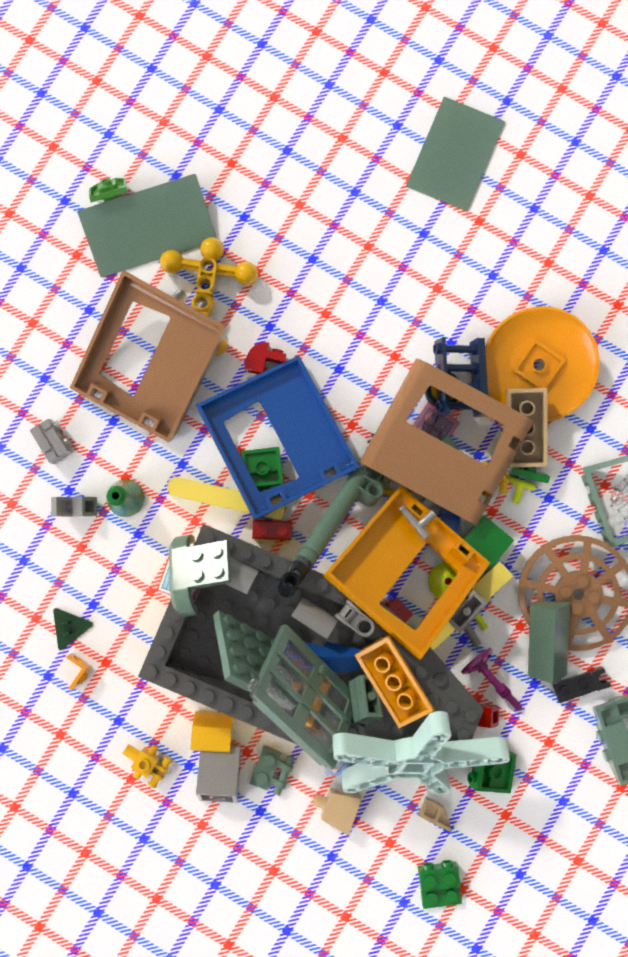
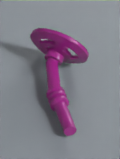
M492 648L484 650L461 671L463 675L474 671L482 673L496 688L495 691L501 698L506 699L517 711L522 709V705L511 694V690L504 683H501L487 668L486 662L492 654Z

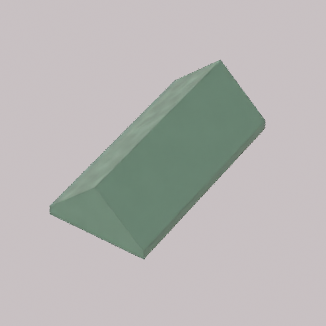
M569 601L530 603L528 676L554 684L567 675L570 621Z

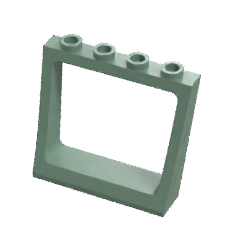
M628 455L582 468L584 475L581 476L585 487L589 486L591 492L587 494L591 505L595 504L597 509L594 512L597 523L601 522L603 530H600L603 540H608L609 545L612 547L627 543L628 535L614 538L592 478V472L628 462Z

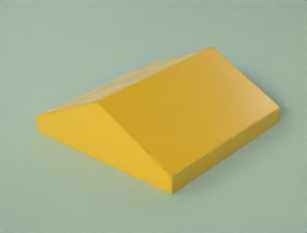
M195 711L190 750L230 753L234 718L224 713Z

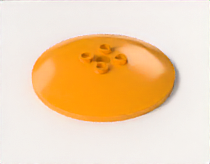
M537 306L520 310L503 320L491 333L485 345L487 386L490 397L506 405V388L545 387L547 388L548 422L563 418L578 409L593 391L598 378L600 359L598 347L592 333L581 320L562 309ZM537 359H541L544 362V367L541 370L534 368L533 364Z

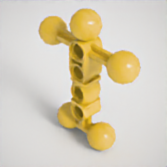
M209 237L202 242L200 253L204 258L201 261L183 258L175 250L165 251L160 258L161 268L169 274H176L181 269L198 272L196 281L198 289H195L196 295L192 298L191 307L210 316L215 307L213 294L216 289L218 275L235 277L236 281L244 286L253 284L258 278V269L251 262H241L237 266L216 263L224 253V246L219 239ZM211 264L214 266L210 271L204 270L207 265ZM204 283L211 284L208 289L204 290L201 288ZM201 301L208 302L206 307H198ZM225 337L215 356H220L226 351L227 340Z

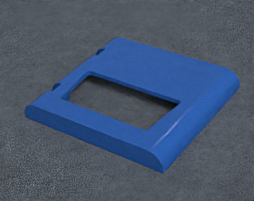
M299 355L196 404L198 412L254 521L360 468ZM256 402H259L264 409L299 476L295 480L263 492L258 491L224 425L225 421ZM334 470L335 475L327 478L325 474ZM278 497L281 498V502L272 505V500Z

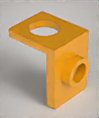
M71 653L66 658L82 668L69 686V689L73 690L78 684L82 685L87 679L88 674L86 673L91 665Z

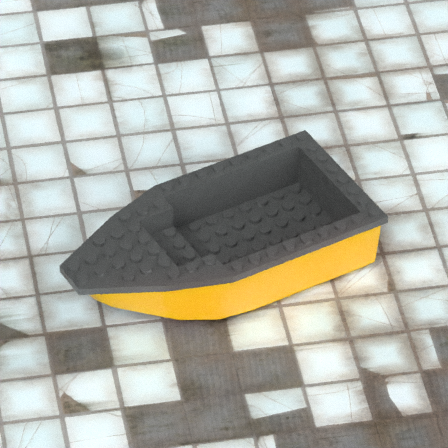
M202 524L194 546L226 540L229 543L230 557L258 570V575L248 594L226 584L195 589L192 599L198 607V615L182 617L174 610L170 600L138 677L296 744L252 703L255 698L252 696L253 693L224 680L213 615L218 610L229 614L234 619L248 624L249 627L262 631L272 639L276 638L281 625L287 624L304 642L323 647L327 641L362 650L378 638L390 635L373 621V633L370 636L364 637L338 619L328 639L324 638L291 616L303 597L332 616L340 613L346 605L345 601L348 598L324 578V574L309 569L308 574L292 597H283L279 594L277 587L293 561ZM285 582L288 586L293 587L290 583ZM380 601V605H381L382 607H384V608H385L386 610H388L390 613H392L393 615H395L389 608H387V607ZM352 609L349 610V612L345 615V617L348 616V614L352 611ZM362 621L359 624V629L362 632H368L371 628V624L368 621ZM390 636L435 709L433 712L444 711L448 713L451 737L448 741L472 739L484 711L481 705L431 647L418 660ZM290 660L295 666L299 667V662ZM286 666L290 686L297 683L298 687L295 690L302 695L306 685ZM299 668L309 678L311 671ZM363 669L335 673L348 687L349 681L359 675H366ZM330 683L325 695L344 712L348 700ZM381 700L382 719L372 724H355L352 717L347 733L393 741L413 737L429 714L398 728ZM322 702L317 712L337 730L341 719ZM295 707L292 708L290 711L287 710V709H285V708H283V709H284L290 716H292V714H293V712H294V710H295ZM314 718L311 726H305L304 729L327 751H330L333 742L332 735Z

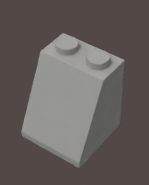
M231 743L230 753L200 751L196 796L199 801L238 803L241 749L237 747V744Z

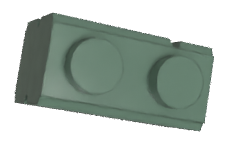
M359 675L349 681L354 723L372 724L382 719L381 698L367 675Z

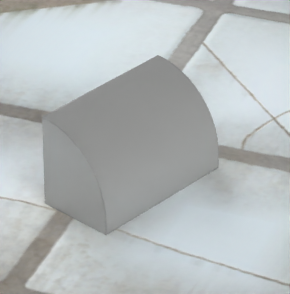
M230 557L231 583H226V585L248 594L259 571Z
M304 597L291 615L326 639H328L338 621L337 618Z

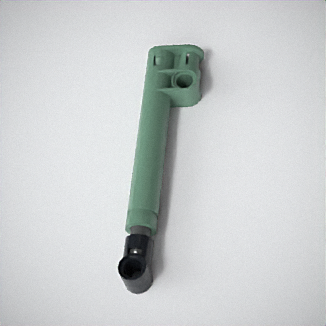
M358 462L360 468L351 472L296 554V560L292 562L280 580L277 588L281 596L292 597L308 574L309 569L315 565L356 500L365 506H374L385 491V485L389 484L392 479L386 476L382 478L383 475ZM285 582L290 583L293 587L288 586Z

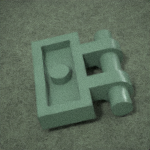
M264 745L249 784L267 791L270 784L275 785L273 793L280 796L282 790L286 788V779L289 772H292L294 767L292 764L295 758L287 755L286 760L282 761L280 760L281 751ZM277 767L282 769L279 778L273 776Z

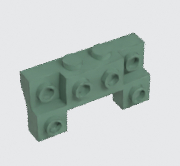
M627 694L609 699V702L592 707L597 721L598 731H596V736L604 748L602 750L603 757L606 762L611 764L616 782L620 786L628 784V731L625 722L622 720L628 718Z

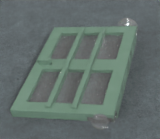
M287 624L281 625L258 678L252 679L247 685V689L251 692L250 697L253 699L252 703L319 765H323L330 773H337L344 767L345 762L334 759L332 736L337 733H347L353 717L350 688Z

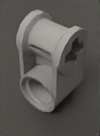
M347 599L345 601L346 605L340 613H336L334 616L359 635L364 637L370 636L374 631L373 621ZM352 609V611L348 614V616L345 617V615L349 612V610ZM368 621L371 624L370 630L368 632L360 631V622Z

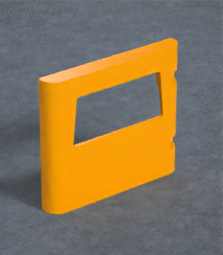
M400 486L325 572L323 577L415 658L420 660L474 587L490 562L437 516L424 526L430 534L424 540L398 509L405 505L418 521L428 514L430 510ZM413 505L422 511L420 515L412 509ZM429 544L456 572V576L417 629L414 630L382 607L380 601L424 545ZM460 545L468 551L466 555L458 549Z

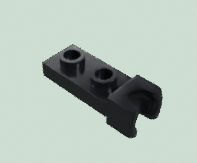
M599 666L552 684L558 702L563 703L609 688L611 684L608 681H599V676L606 672L604 667Z

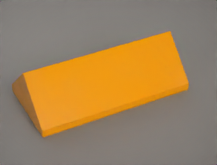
M390 636L378 638L354 655L398 728L435 710Z

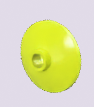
M446 562L437 564L431 570L428 577L429 588L438 598L449 586L445 583L446 578L453 580L456 576V572Z

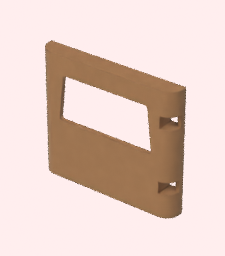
M122 270L70 385V389L170 443L182 425L223 341L228 326ZM136 302L169 316L170 320L134 396H132L101 375V370L131 304ZM97 390L103 393L101 399L94 396ZM148 418L155 421L153 427L145 424Z
M416 358L359 462L477 526L534 421L433 365ZM429 386H433L504 425L488 465L479 462L407 422L408 416ZM512 438H515L518 441L512 449L508 445ZM485 491L488 495L482 503L478 499L482 492Z

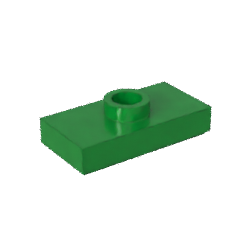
M509 467L508 469L511 475L543 483H549L551 477L547 473L536 471L537 468Z

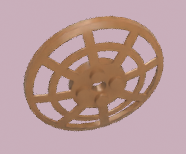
M563 536L543 544L527 560L518 582V602L526 623L529 626L530 615L525 603V587L537 590V602H544L543 591L554 593L555 602H570L568 650H591L612 641L628 624L627 612L622 624L611 635L605 627L615 615L618 606L628 608V599L620 598V588L615 576L623 568L628 575L627 561L609 544L589 536ZM566 542H583L582 553L568 554L558 558L552 550L553 547ZM595 544L608 550L619 562L610 568L602 560L590 555L591 545ZM545 553L552 563L543 571L539 582L527 580L533 564ZM581 559L580 570L568 572L563 565L564 562ZM589 561L599 565L605 572L597 578L589 574ZM556 568L561 575L556 585L545 584L549 574ZM609 579L612 581L614 597L603 595L601 585ZM576 589L583 590V597L581 599L574 598L573 593ZM601 603L612 605L607 616L601 621L596 613ZM589 616L594 623L592 627L576 629L578 618ZM598 630L603 637V640L590 645H571L574 635L589 634Z

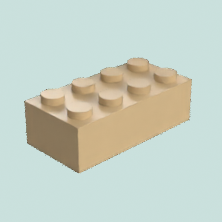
M506 388V406L534 421L509 467H548L547 388ZM512 438L508 447L513 449L518 440Z

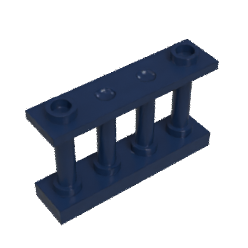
M441 337L434 341L433 353L435 354L436 368L447 374L448 372H470L472 382L466 384L488 395L485 338H476L469 342V345H446V337ZM447 353H469L470 364H447ZM437 389L436 410L438 417L449 415L450 410H472L473 417L485 416L462 402H449V395Z

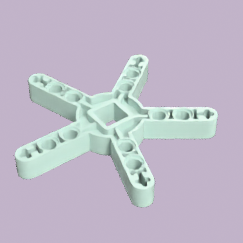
M444 711L430 713L413 737L393 741L351 733H337L332 736L334 759L357 763L345 768L342 772V786L345 793H357L401 778L418 779L434 794H447L451 792L447 769L507 763L510 761L507 741L504 737L448 741L451 737L449 715Z

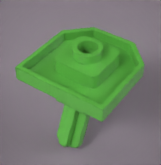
M106 178L89 188L90 202L103 199L107 202L119 198L118 195L127 193L126 179Z

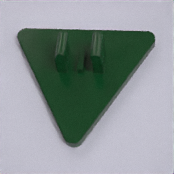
M59 608L53 609L59 650H63L93 626V622Z

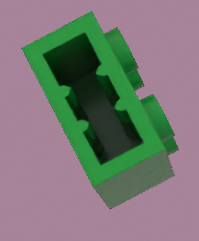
M482 515L477 526L473 524L462 538L490 562L486 570H491L514 541L513 538L485 515ZM459 546L460 551L466 555L468 551L463 546Z

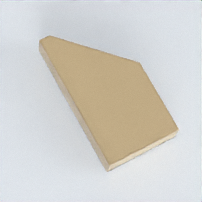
M425 797L417 815L451 832L452 829L444 806Z

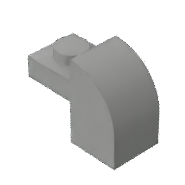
M51 497V516H97V497Z

